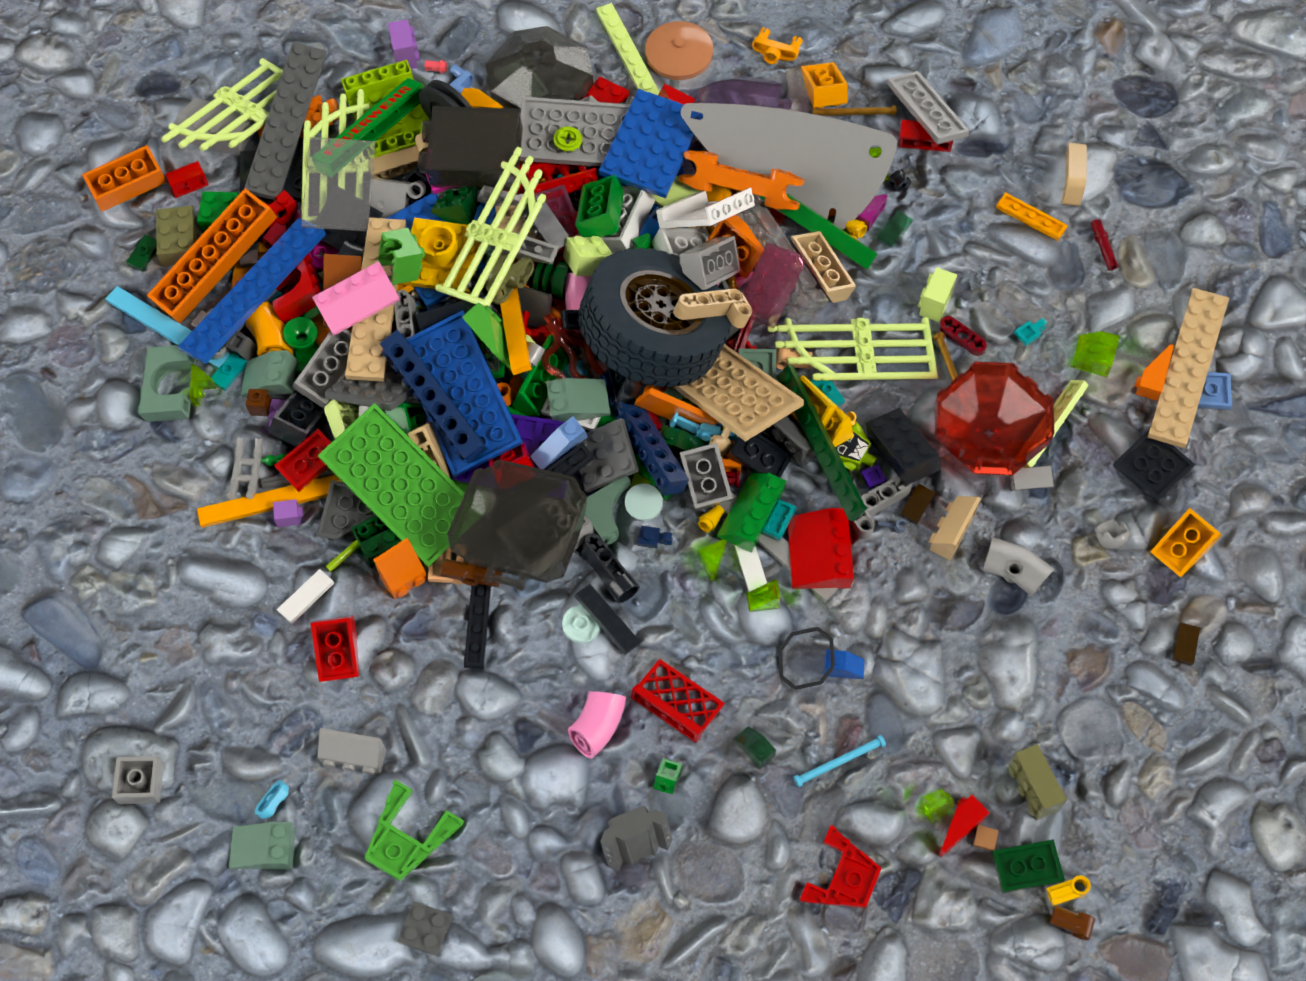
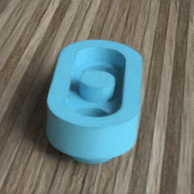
M282 780L274 783L257 805L255 814L261 819L270 818L275 813L279 803L288 796L289 786Z

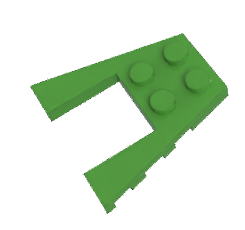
M394 780L384 811L378 821L379 824L376 832L373 834L365 855V861L396 880L401 881L464 824V820L446 810L424 844L420 843L390 825L413 793L412 789Z

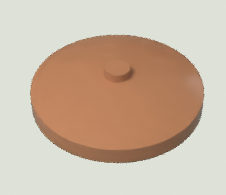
M685 21L669 22L656 28L648 37L645 46L646 60L651 69L664 78L671 80L691 79L702 74L711 64L713 43L708 33L696 24Z

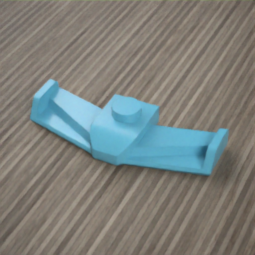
M677 412L670 421L671 428L674 425L695 434V437L710 442L712 436L723 433L718 426L704 422L701 425L678 416ZM731 432L728 439L735 441L738 436Z

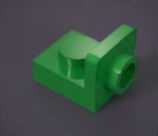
M663 758L656 774L654 789L673 794L683 764Z

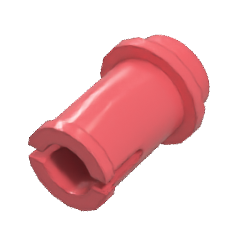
M425 60L424 67H427L425 71H436L443 74V72L447 71V62L443 60Z

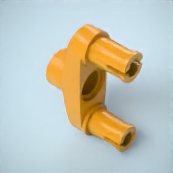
M765 27L760 29L758 36L754 38L752 47L755 51L764 55V60L767 63L776 64L778 60L793 61L797 58L799 48L803 42L801 37L797 39V36H794L790 45L769 40L768 37L771 32L768 28L766 30Z

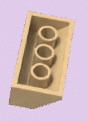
M818 231L792 236V242L833 303L847 300L856 285L822 233Z

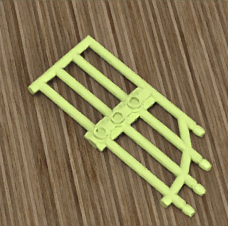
M262 58L259 62L262 66L231 88L221 87L213 95L215 97L213 101L179 125L170 123L168 128L171 131L161 138L162 142H168L176 135L181 134L187 137L178 144L180 148L186 147L194 140L206 141L199 147L201 151L207 150L219 141L232 140L228 144L229 147H236L266 124L269 112L263 108L274 100L277 89L257 104L249 100L280 79L283 70ZM268 69L274 72L272 76L244 96L236 93ZM223 103L229 106L193 132L186 129L219 104ZM234 111L242 114L218 133H205ZM248 119L256 122L244 132L230 133Z
M359 89L357 92V105L347 107L346 94H341L339 110L329 115V105L327 102H324L322 105V119L312 129L309 120L304 122L301 219L308 223L314 224L318 218L308 217L309 175L320 174L316 172L312 157H310V141L321 131V149H323L328 144V127L330 122L339 118L340 135L346 130V114L357 112L358 120L364 115V111L370 110L369 103L364 104V91L362 89ZM362 152L338 172V187L345 190V173H356V197L363 201V173H369V157H363ZM320 174L319 214L327 201V176Z
M520 147L514 150L509 162L502 161L501 168L504 171L478 220H472L467 226V232L464 236L468 239L444 284H437L436 291L473 304L480 302L484 307L491 305L546 199V195L541 194L537 202H535L534 190L543 172L538 169L530 182L526 177L529 166L533 163L534 158L528 156L520 170L515 167L518 157L522 153ZM511 173L517 177L492 224H485ZM522 183L525 192L505 230L498 228ZM528 203L529 216L520 233H513L512 231ZM475 240L482 242L457 290L450 288ZM488 246H495L471 295L464 293ZM502 250L510 251L485 300L479 298L478 296Z
M928 317L922 318V323L870 324L869 319L857 318L851 319V324L792 325L791 319L787 318L784 320L785 325L767 326V331L788 333L791 341H776L775 347L795 348L802 357H790L787 359L788 364L811 365L823 373L812 375V379L816 381L938 379ZM852 331L853 340L798 341L795 332ZM871 331H923L924 339L872 340ZM854 347L855 356L811 357L804 348ZM873 347H926L927 355L874 356ZM876 363H928L930 372H877ZM823 364H857L858 373H835Z

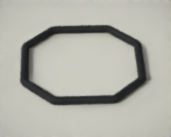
M819 627L790 633L778 650L780 678L795 690L823 684L835 667L833 638ZM818 631L829 640L831 666L820 681L795 686L783 675L782 650L793 636Z

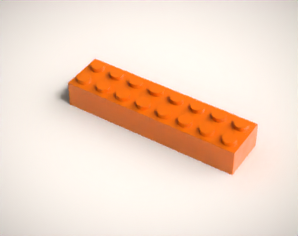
M245 188L147 296L176 322L181 324L274 222L277 216L269 206Z

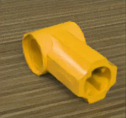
M1076 876L1074 879L1046 888L1047 896L1052 906L1059 905L1076 898L1085 897L1090 890L1091 884L1085 876ZM1078 882L1083 884L1085 891H1077L1074 884Z

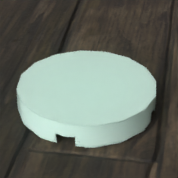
M650 484L635 485L625 496L626 511L637 521H650L657 517L662 510L663 498L661 493Z
M582 605L571 607L563 616V632L568 639L575 643H588L594 640L600 633L601 627Z

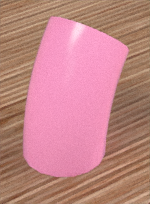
M567 273L564 282L566 310H579L591 276H575L574 273ZM574 330L576 333L582 334L581 330Z
M588 692L581 714L568 728V734L572 743L587 758H594L615 733L624 711L625 696L605 692Z

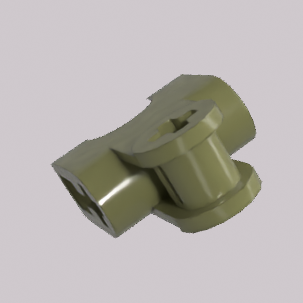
M500 254L486 281V290L488 292L507 258L506 254ZM522 257L517 263L511 265L492 301L494 304L504 303L514 288H523L534 271V264L531 258Z

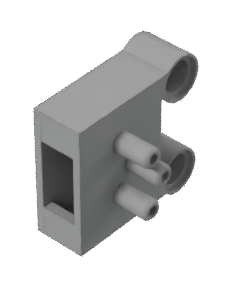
M373 178L370 184L369 205L383 212L384 214L381 218L386 219L408 207L409 196L413 199L423 196L426 193V186L421 181L412 183ZM414 185H417V186L420 187V190H421L420 194H415V193H414V191H413V186H414Z

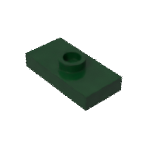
M144 235L127 259L126 264L143 272L157 252V239Z

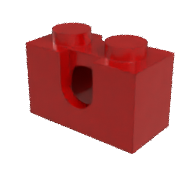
M285 190L275 197L276 200L273 203L267 205L276 216L282 210H285L284 216L281 218L277 216L274 222L267 228L268 231L276 222L284 225L295 217L296 211H299L296 201Z

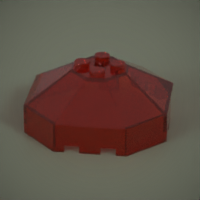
M975 361L966 372L961 373L951 381L946 389H942L937 393L934 404L935 439L973 474L1013 476L1048 446L1054 436L1053 398L1048 393L1046 395L1038 389L1039 385L1029 376H1023L1018 371L1019 367L1014 363ZM987 429L994 432V434H991V437H987V434H984Z

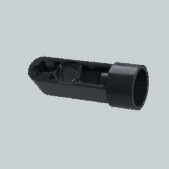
M597 534L587 535L581 549L582 555L607 586L608 591L617 603L621 604L628 601L639 591L640 586L631 574L624 569L600 536Z

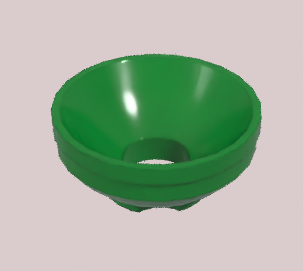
M297 317L285 325L283 335L290 347L296 350H305L316 342L318 330L312 320L305 317ZM299 334L307 336L304 342H299L296 338Z

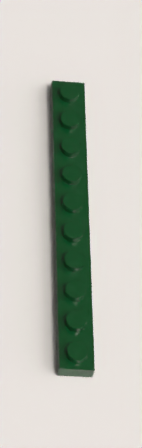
M788 364L776 377L779 383L804 400V405L795 410L794 413L848 520L855 521L867 508L797 372L792 365Z

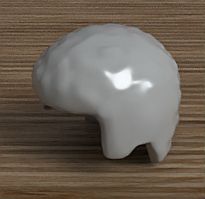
M1111 519L1095 528L1099 543L1106 549H1117L1128 541L1129 530L1124 522L1120 525L1114 519Z

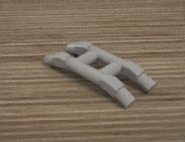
M237 438L233 473L227 493L228 498L233 499L239 488V482H249L246 497L253 499L258 487V477L263 457V439H255L254 458H244V439ZM241 466H252L251 475L240 474Z

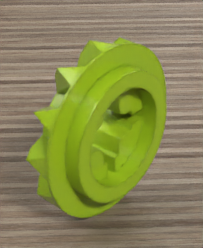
M562 127L554 134V145L558 147V150H564L565 153L579 149L582 144V135L574 127ZM568 135H570L571 141H569V143L566 144V139L568 138Z

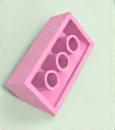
M379 261L312 297L333 335L346 330L400 300Z

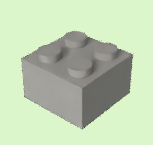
M117 757L112 798L118 804L160 803L164 763L159 757Z

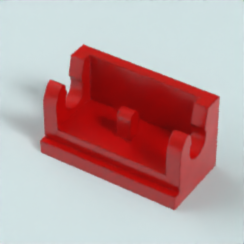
M199 161L165 174L176 198L209 185Z

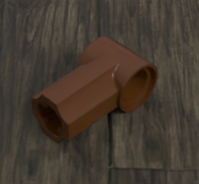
M1055 905L1049 923L1070 931L1073 936L1079 939L1090 940L1096 919L1091 915L1081 912L1075 913Z

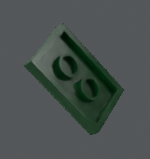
M1054 839L993 850L991 852L1002 894L1065 881Z

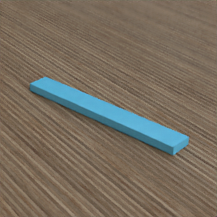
M118 286L106 298V301L112 306L177 345H180L192 332ZM226 352L222 359L211 358L207 363L219 369L230 354Z

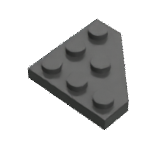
M331 480L317 536L337 541L352 532L351 527L376 515L343 482Z

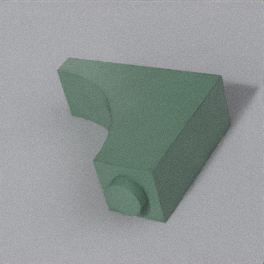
M628 476L612 482L577 503L578 509L591 521L595 534L600 536L605 544H612L619 537L613 512L619 498L631 488Z

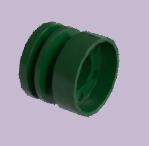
M554 260L553 264L538 262L533 279V289L552 294V298L565 301V278L567 273H573V271L565 261H560L558 265L556 260Z

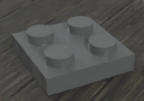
M413 901L397 942L438 957L453 915Z

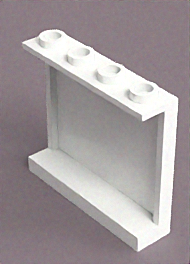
M748 188L721 201L708 202L706 191H700L656 210L659 227L711 226L755 206L752 189Z

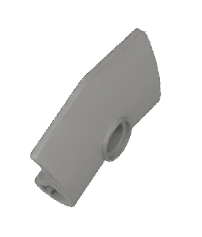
M992 538L982 571L1003 576L1007 582L1016 583L1022 590L1033 596L1044 580L1054 571V568L1023 546ZM1010 569L1016 570L1018 574L1011 573Z

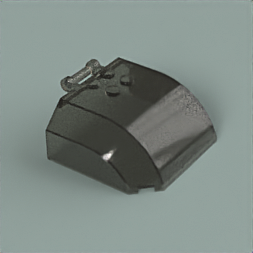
M499 459L486 469L479 468L474 471L447 533L450 549L471 565L487 568L484 582H496L516 587L517 590L523 591L527 578L545 583L562 578L566 573L581 532L587 496L582 492L577 480L573 476ZM495 570H496V571H500V572H504V573H508V574H512V575L519 576V579L517 580V579H513V578H509V577L497 575V574H494V573H495Z

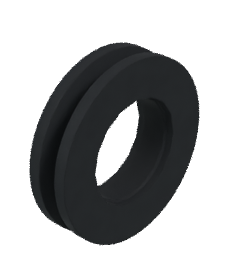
M432 80L427 87L420 91L419 101L423 111L430 121L447 137L468 141L471 136L478 132L479 120L468 101L452 86L441 80Z

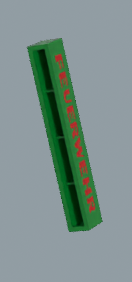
M410 78L403 81L312 157L316 172L329 178L334 177L420 104L419 93L424 88L423 84Z

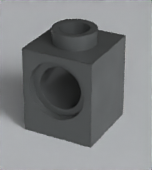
M238 331L225 344L230 351L247 361L251 359L257 350V345L249 337Z

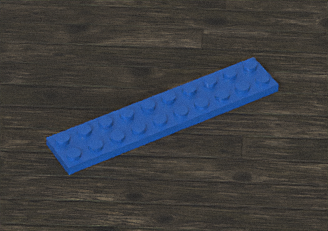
M298 218L178 346L180 351L206 364L326 235L324 229Z

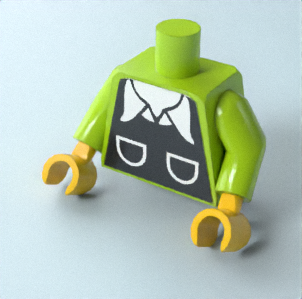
M852 411L847 412L851 419L854 437L835 448L844 466L851 471H858L863 463L873 467L877 457L869 453L871 442L859 423L855 421L856 414Z

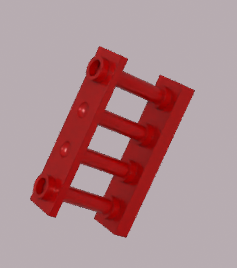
M533 162L526 174L530 182L538 169L543 172L539 180L545 178L546 182L537 184L534 195L536 197L539 194H544L546 199L581 190L584 184L598 180L596 168L587 170V166ZM522 165L516 166V168H518L519 170L522 167ZM579 169L580 172L570 175L569 171ZM559 174H562V175H563V177H560V178H557V179H553V178H552V176H555V175H559Z

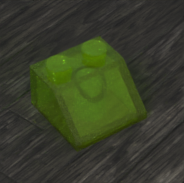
M1105 331L1080 335L1071 368L1107 378L1113 365L1120 336Z

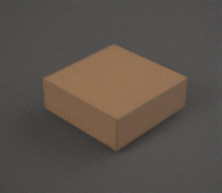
M978 825L973 846L988 851L995 850L999 830Z

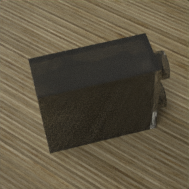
M433 106L431 121L424 120L422 124L423 142L428 143V152L419 153V173L427 174L431 188L460 189L467 186L468 188L476 187L477 190H482L484 185L495 188L504 171L501 168L502 161L509 162L514 150L522 146L523 125L519 108ZM518 157V161L515 164V167L518 169L520 167V157ZM511 173L502 190H510L517 176Z

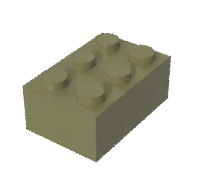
M193 206L156 209L157 256L162 266L175 265L198 240L196 213Z
M1036 744L1015 753L1009 763L1008 770L1011 777L1015 778L1018 782V790L1021 796L1026 798L1031 815H1035L1036 819L1039 820L1060 811L1067 798L1039 745Z

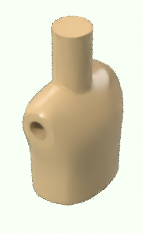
M726 427L721 435L712 436L709 445L718 443L722 459L732 446V441L728 439L732 431Z

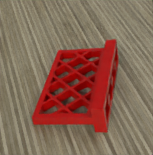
M661 659L655 663L641 682L634 686L631 693L632 700L695 743L699 741L702 733L725 705L723 701ZM662 667L667 671L668 676L657 677L656 670ZM669 680L670 689L659 690L658 681ZM672 680H681L684 687L673 688ZM655 682L656 690L648 691L643 686L646 683ZM696 690L699 692L700 698L690 699L688 691ZM685 692L686 700L676 701L674 693ZM671 693L672 701L664 702L661 700L660 694ZM705 702H713L718 706L715 710L706 711ZM701 703L703 711L692 712L691 704ZM687 704L689 713H680L677 710V705ZM704 716L705 723L699 726L694 722L693 717Z

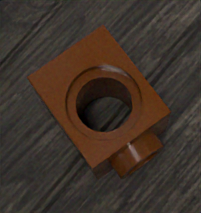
M248 390L246 407L250 416L269 417L272 400L268 390Z

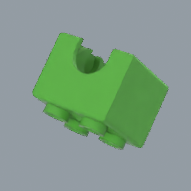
M409 228L382 232L378 261L381 266H393V269H390L392 275L388 276L391 284L395 285L418 280L419 273L422 271L421 263L422 258L425 257V252L418 245L416 236L412 235Z

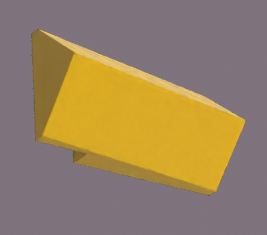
M801 375L800 380L834 446L836 447L854 437L850 417L812 382ZM792 412L791 415L798 421L795 413Z

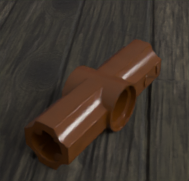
M444 559L441 576L461 580L462 583L469 586L482 584L499 588L502 570L484 567L481 563L472 560L464 563Z

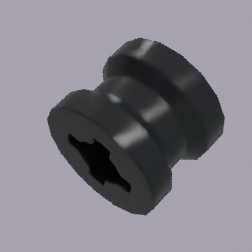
M903 169L895 171L889 177V181L895 185L894 188L897 192L905 190L911 184L910 178L905 176L906 173Z

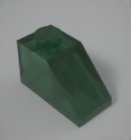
M749 726L733 738L735 743L759 769L775 758L776 749L761 733Z

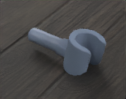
M899 519L896 523L878 522V526L893 528L899 534L905 530V528L898 526L906 524V521L903 519Z

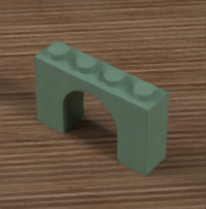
M179 345L150 347L147 350L145 371L142 374L143 385L140 389L141 400L138 405V413L146 422L189 419L191 402L183 393L158 394L159 384L167 374L174 371L195 369L196 359L181 352L178 348Z

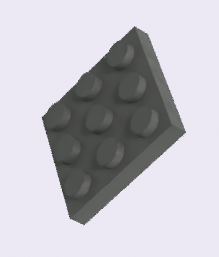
M619 418L586 433L588 437L582 442L595 458L580 469L586 492L589 493L639 471L624 419Z

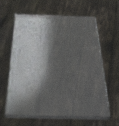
M310 137L302 227L367 231L370 216L375 141Z

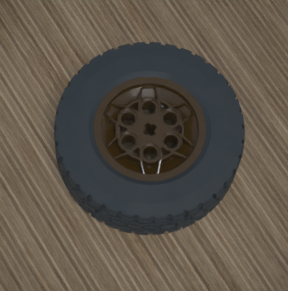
M649 248L621 250L601 261L590 278L579 308L581 333L593 353L598 355V358L604 364H608V367L618 371L619 374L626 378L630 377L631 380L636 382L640 381L642 384L658 387L683 386L702 378L712 368L730 333L731 323L726 315L688 320L677 318L673 311L681 295L721 290V288H718V284L706 290H702L683 273L679 256Z

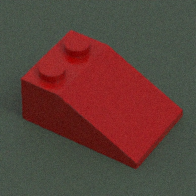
M354 615L311 622L319 682L359 677L357 633Z

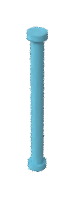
M882 735L876 736L877 739L800 776H793L796 785L801 787L803 783L879 746H886Z

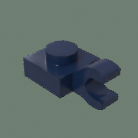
M641 526L638 546L658 548V543L672 545V533H660V528Z

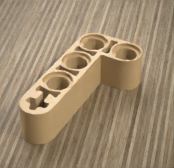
M426 132L418 134L415 137L416 146L369 160L371 179H390L407 174L425 157L427 159L437 157L430 134Z
M1068 142L1065 186L1061 203L1080 207L1087 179V145Z
M726 289L683 294L679 297L673 313L681 320L726 315L734 327L744 328L752 314V308L741 291Z

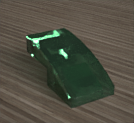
M898 210L884 226L877 238L893 248L900 236L905 234L914 220Z

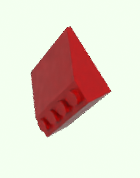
M827 508L793 516L787 527L792 589H850L854 580L849 520L843 508Z

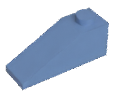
M573 416L558 427L530 457L543 472L588 436Z

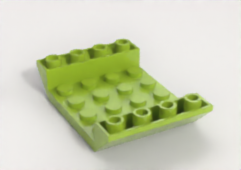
M403 60L342 78L341 81L349 106L357 105V92L359 89H362L364 91V104L369 103L371 109L407 78L413 80V75L408 61ZM421 104L366 149L369 159L416 146L415 137L420 133H429L432 141L437 139L433 125L430 124ZM357 112L352 113L355 121L357 120Z

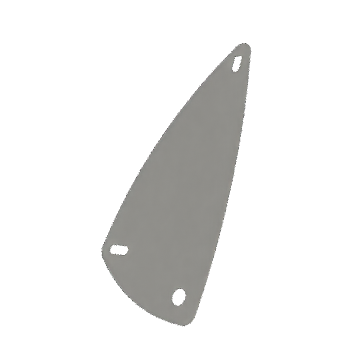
M687 103L681 109V116L709 152L719 155L718 162L720 164L770 176L771 169H781L805 179L802 186L788 185L786 192L826 219H828L829 210L831 208L836 209L834 224L842 230L846 227V223L850 220H855L858 217L857 214H860L874 198L886 178L897 148L896 138L889 133L816 114L762 106L719 103ZM691 112L702 113L703 119L690 118ZM873 145H878L882 150L881 155L877 158H873L869 154V149Z

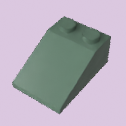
M287 350L270 351L247 361L241 396L247 397L249 389L268 390L269 395L292 394L297 359Z
M563 378L546 381L552 420L566 422L574 416L577 421L611 415L605 379Z
M267 822L233 827L229 869L292 870L296 828L291 822Z

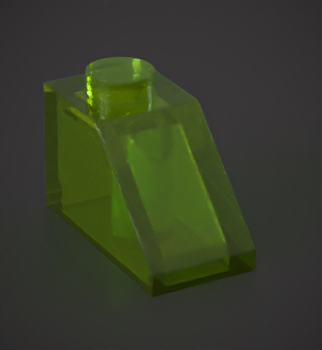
M941 788L924 796L920 809L933 824L952 811L954 800L948 792H944Z

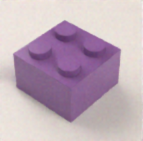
M408 19L388 23L395 61L407 60L410 69L418 68L417 61H420L416 39L413 37L415 36L413 26H409Z

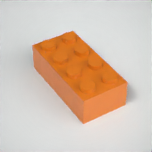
M148 145L82 174L101 212L167 183Z

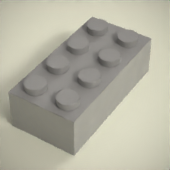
M346 329L333 335L330 331L294 382L292 388L324 408L330 400L325 398V391L339 381H343L345 377L352 333Z

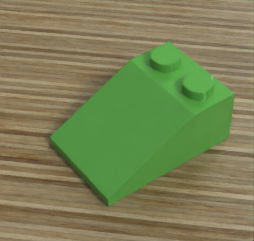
M478 302L462 318L492 353L510 368L505 330L500 324L502 320L488 305L484 307Z

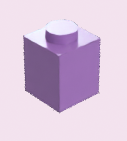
M296 499L273 502L274 521L277 527L301 525L300 517L304 516L303 507L299 506Z

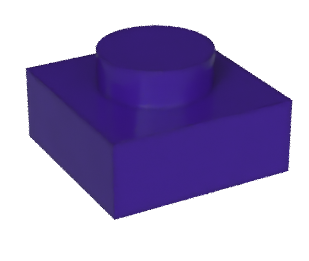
M879 465L865 469L860 474L868 490L876 488L887 481Z

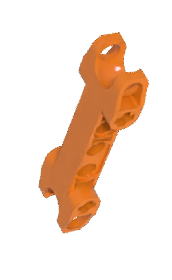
M684 151L683 157L692 160L696 164L697 171L695 175H679L678 181L703 191H712L713 184L740 191L751 188L752 194L765 197L764 205L767 207L790 210L799 209L800 203L789 199L786 194V188L788 185L802 186L805 179L781 169H771L770 176L719 164L717 163L719 155L715 153Z

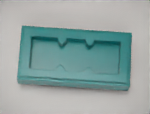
M232 352L209 379L210 382L226 391L246 367L247 360Z
M809 380L837 406L845 403V399L832 380Z
M778 500L762 533L781 541L796 511V506Z

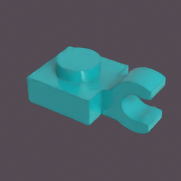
M1044 318L1039 319L1034 324L1028 321L1016 329L1014 334L1025 346H1028L1041 337L1040 332L1046 329L1045 325L1048 322Z

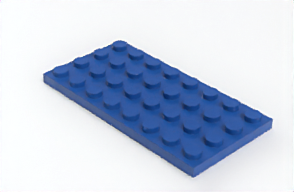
M463 310L407 338L488 448L471 463L465 459L462 461L455 453L457 448L454 445L451 446L445 439L446 433L443 430L440 431L435 426V418L433 416L430 417L426 413L454 477L523 444L473 329L462 318L465 315ZM414 365L408 368V372L413 370ZM424 379L419 382L418 386L423 385ZM435 393L430 395L429 401L434 399ZM442 408L439 415L444 414L446 408ZM456 422L451 424L450 430L456 427ZM467 437L462 438L461 444L466 443Z

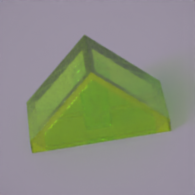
M720 540L698 551V558L710 581L714 582L727 548V540Z
M773 580L746 593L749 612L773 610L780 607L781 597L778 580Z

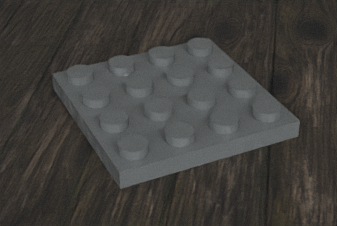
M386 365L384 382L350 380L344 377L343 381H339L325 391V398L371 407L375 403L382 410L392 411L411 397L415 391L412 387L408 388L402 381L404 376L401 373L398 374L394 368Z

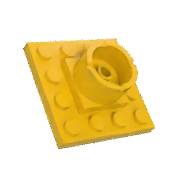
M414 218L411 233L416 236L418 245L424 249L425 257L422 258V271L419 273V279L400 284L435 289L437 284L443 285L468 239L464 236L468 225ZM475 240L450 288L457 290L481 242ZM467 286L464 293L471 294Z

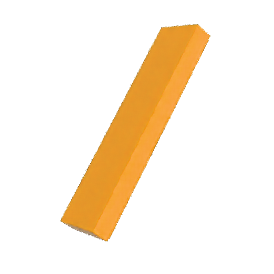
M1006 192L996 205V209L1057 241L1060 240L1068 227L1067 224Z

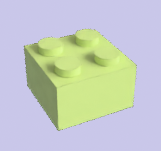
M575 236L567 237L563 258L575 276H592L600 262L611 255L612 252L601 237Z
M936 267L934 274L930 273L927 280L928 284L926 288H923L918 307L921 308L920 316L928 317L940 323L952 296L957 274Z

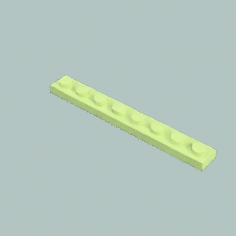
M610 3L596 8L597 14L637 90L641 89L658 95L659 90L613 4Z

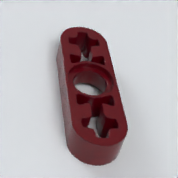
M951 316L942 318L939 328L944 335L975 356H981L985 353L987 343L982 337ZM966 333L968 338L960 339L958 334Z

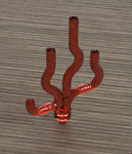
M550 313L543 317L547 322L545 327L552 334L554 341L542 355L541 361L544 369L558 379L566 378L562 371L549 363L550 356L561 346L569 357V372L571 376L578 379H588L577 371L576 354L569 345L572 344L584 349L588 363L598 376H602L604 371L595 360L593 351L586 341L572 337L568 330H562V324L557 317L553 318Z

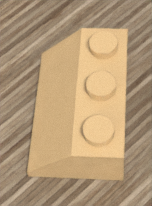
M957 496L954 502H949L946 508L947 516L941 517L937 525L940 529L937 533L933 532L929 543H931L930 551L951 561L976 514L981 500L980 497Z

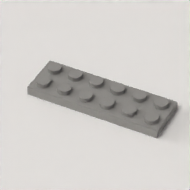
M919 71L888 78L887 85L937 144L968 137V128Z

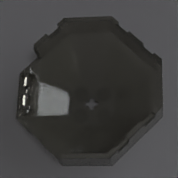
M549 26L513 31L485 64L491 98L502 105L506 112L513 116L519 113V108L521 109L522 97L579 101L583 99L584 95L594 84L587 47ZM536 54H539V56H543L540 57V60L534 58Z

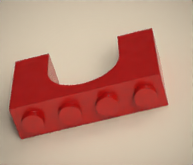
M309 253L276 288L278 291L290 283L300 280L291 291L272 301L275 313L284 324L315 308L317 305L312 297L322 292L318 286L320 282L315 275L316 269L312 265L313 259Z

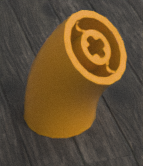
M263 302L245 323L246 328L256 340L257 354L261 356L270 351L287 350L293 355V348L286 343L283 335L286 324L275 313L274 306L270 302Z

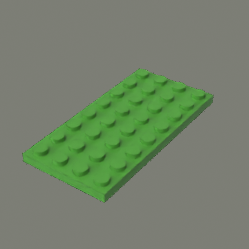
M375 403L318 455V458L401 541L408 538L418 558L427 567L432 565L484 514Z

